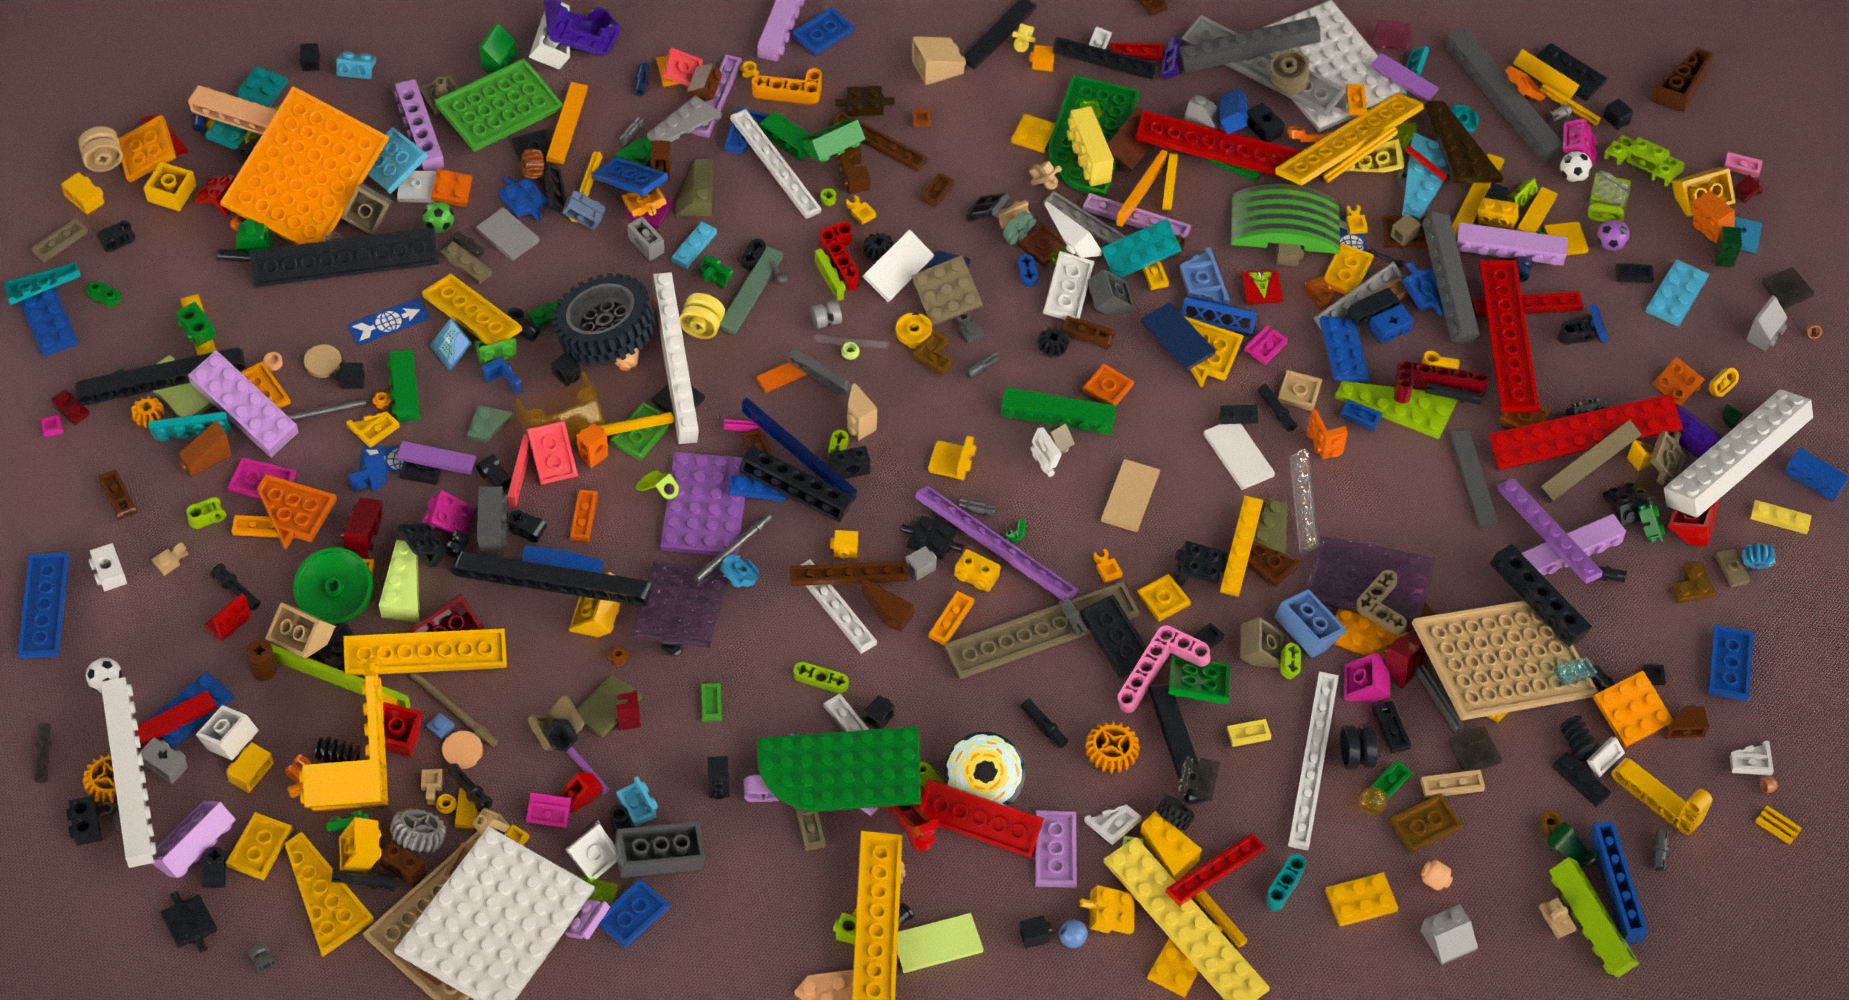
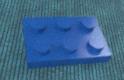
M831 7L793 31L792 37L816 56L854 32V26Z
M639 879L610 906L598 926L626 949L670 908V905Z

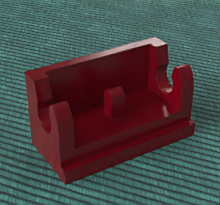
M637 690L619 694L617 696L618 700H627L625 704L616 705L619 730L641 728Z

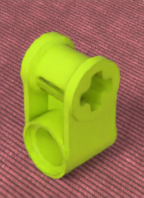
M212 497L190 505L186 510L189 526L193 529H200L224 520L227 514L220 506V499Z

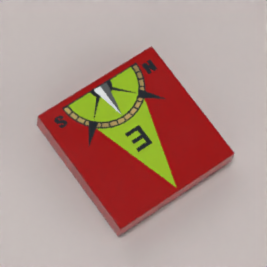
M1278 270L1242 272L1241 278L1246 304L1282 303L1283 297Z

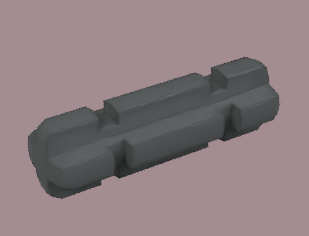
M636 117L618 137V142L626 145L644 125V120Z
M961 498L958 507L965 511L969 509L970 512L987 513L986 515L994 516L996 512L995 505H986L983 502L973 500L968 502V499Z

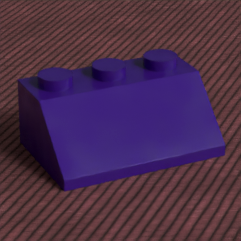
M1676 407L1683 427L1681 431H1678L1681 434L1679 444L1697 458L1701 457L1724 437L1685 407Z

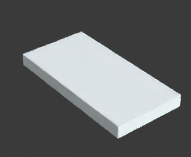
M909 230L863 275V278L889 302L912 279L911 276L917 274L934 257V254Z
M1059 251L1043 314L1063 320L1066 319L1067 315L1080 319L1088 288L1087 280L1091 277L1094 261Z
M1219 424L1204 431L1203 435L1241 490L1275 476L1274 470L1242 424Z

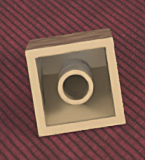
M913 37L912 62L925 85L964 74L966 60L964 56L960 55L957 44H954L951 38Z

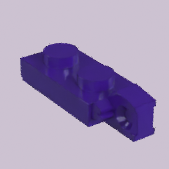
M1175 36L1169 39L1168 49L1164 50L1161 77L1164 80L1179 73L1180 47L1182 45L1181 41L1176 39Z

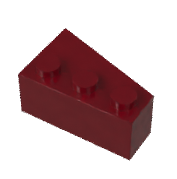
M360 497L357 504L353 505L352 515L348 516L346 528L342 529L341 539H344V549L356 553L362 559H368V551H373L374 544H371L374 535L377 536L383 517L382 500Z

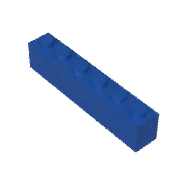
M1614 821L1594 823L1589 836L1593 849L1598 852L1596 859L1617 928L1627 944L1643 942L1648 929Z

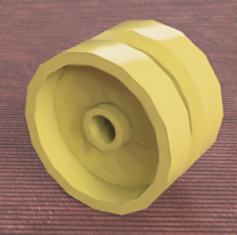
M704 293L689 295L684 304V309L679 316L681 328L687 334L696 338H713L717 334L720 322L725 314L723 304L718 299Z

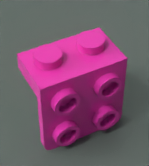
M443 490L437 495L431 496L427 503L428 511L424 514L421 522L428 523L432 529L437 526L450 534L453 531H459L466 535L474 513V507Z

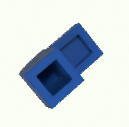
M382 452L364 457L366 470L348 474L352 491L362 490L371 486L372 491L375 492L385 485L388 475Z

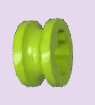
M826 188L821 191L820 201L824 206H832L836 203L835 190Z

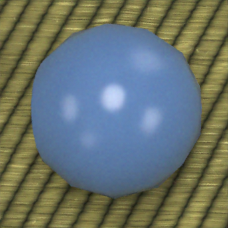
M1071 919L1065 921L1059 931L1061 943L1069 948L1082 946L1088 937L1086 926L1079 920Z

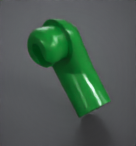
M1019 519L1016 530H1008L1006 532L1007 540L1015 543L1024 538L1027 522Z

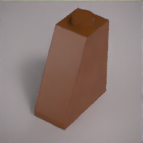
M218 421L210 425L179 453L181 459L179 465L184 472L187 471L192 477L232 456L227 434Z

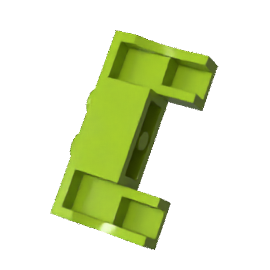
M1621 135L1617 141L1611 143L1606 149L1604 156L1606 160L1610 156L1617 158L1618 165L1626 158V162L1652 173L1651 180L1655 181L1657 177L1664 179V186L1666 187L1676 176L1682 173L1685 162L1669 156L1670 150L1640 137L1633 140L1624 135Z

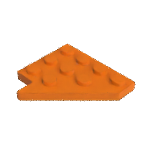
M265 474L257 487L258 494L282 546L286 550L294 537L312 543L337 501L335 494Z

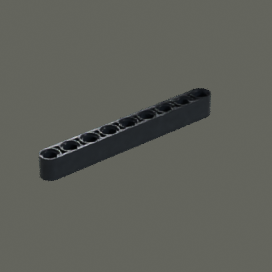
M231 348L218 351L239 372L245 370L246 364L242 349ZM212 353L78 381L75 384L77 401L81 405H90L190 383L188 375Z

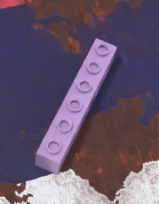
M416 79L395 84L396 91L393 92L395 102H399L398 110L400 115H404L402 121L404 127H408V130H406L408 139L412 140L415 145L428 155L419 166L422 167L423 171L444 168L443 155Z

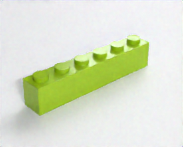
M1568 857L1549 870L1552 875V883L1556 888H1560L1563 893L1561 898L1572 908L1571 914L1573 918L1583 926L1582 932L1588 940L1592 941L1594 945L1592 949L1595 954L1603 959V967L1609 975L1612 974L1620 977L1637 966L1639 962L1578 862Z

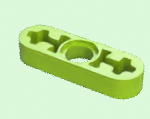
M798 662L793 668V676L798 682L840 694L848 690L849 679L843 673L806 662ZM823 674L827 678L824 681H818L815 677ZM839 681H843V683H841L840 686L837 685Z

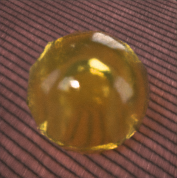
M1366 788L1359 796L1360 808L1366 814H1380L1387 806V797L1379 788Z

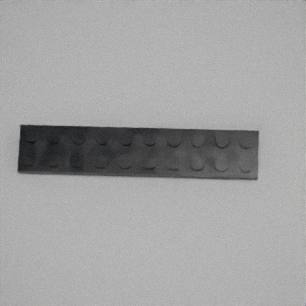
M434 227L249 250L255 287L439 264Z

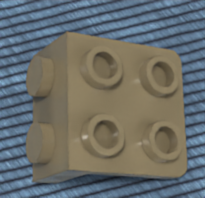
M562 696L546 715L531 714L527 719L531 730L536 734L541 746L545 750L557 751L552 749L542 733L554 718L568 719L576 734L584 727V721L568 696Z

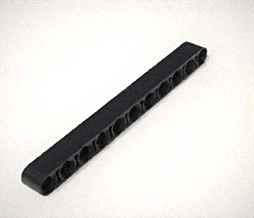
M462 551L458 552L451 567V572L462 578L637 606H645L653 589L651 583L641 579Z

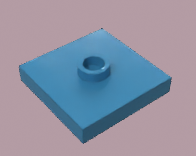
M1734 216V227L1741 228L1742 246L1740 250L1756 253L1762 223Z

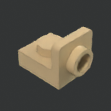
M484 808L473 822L474 827L481 835L488 826L506 832L510 827L501 814Z

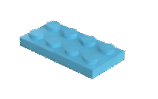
M1676 259L1645 312L1679 327L1710 274Z

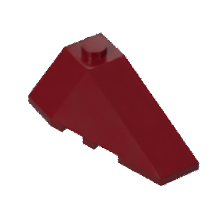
M460 593L404 633L482 630L484 627L462 593Z

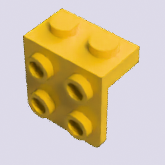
M967 436L964 446L937 441L928 471L964 480L967 471L970 472L971 456H975L977 445H974V437Z

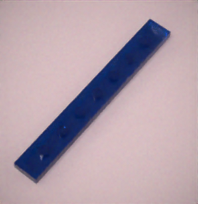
M746 397L742 401V412L823 481L853 496L852 503L856 500L857 489Z

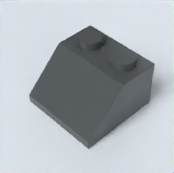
M1105 269L1087 280L1090 287L1089 292L1094 301L1093 305L1097 311H1101L1106 315L1135 310L1126 280Z

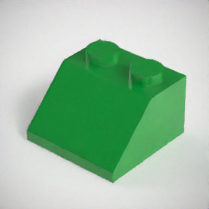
M496 22L479 46L482 70L494 73L510 65V62L516 58L518 53L516 41Z

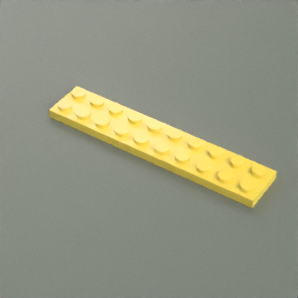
M1137 837L1104 858L1105 865L1224 1000H1257L1269 991L1270 987L1192 899L1178 906L1165 893L1166 889L1176 881Z

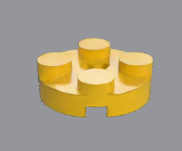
M907 313L898 319L895 333L900 342L914 349L932 333V323L923 314L912 315V313ZM910 328H913V329L918 328V329H917V331L913 332V331H911Z

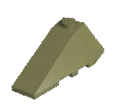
M694 159L676 199V217L712 216L713 159Z

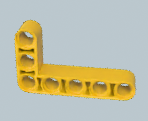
M1625 758L1611 772L1613 779L1685 835H1690L1703 822L1713 800L1706 790L1698 789L1685 802L1629 758Z

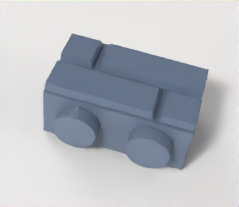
M573 190L566 200L562 214L594 230L601 222L606 207L601 205L599 201L586 197L584 193Z

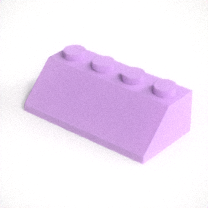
M203 800L156 847L157 854L153 855L154 863L152 864L169 877H182L187 873L188 867L192 863L202 858V853L207 848H211L217 843V838L221 834L231 829V824L236 819L221 802Z

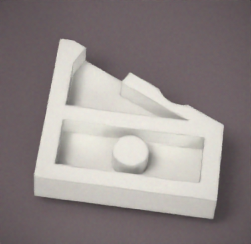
M1123 805L1114 810L1102 811V815L1091 818L1088 815L1084 818V821L1113 845L1141 822V816L1128 805Z

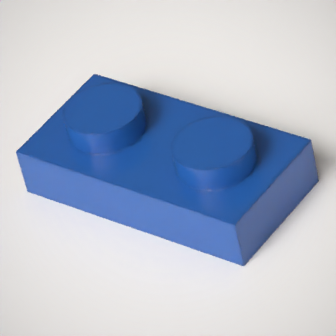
M1348 399L1340 413V418L1375 431L1382 417L1381 412Z

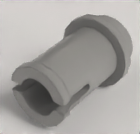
M1563 104L1560 108L1548 112V116L1552 115L1549 120L1555 122L1563 117L1568 118L1572 110L1569 105Z

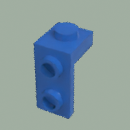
M501 357L481 366L482 376L486 383L503 375L516 394L521 393L520 386L522 383L517 375L514 376L508 362L505 363Z

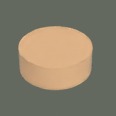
M277 352L267 353L263 358V362L270 371L278 370L283 365L282 356Z

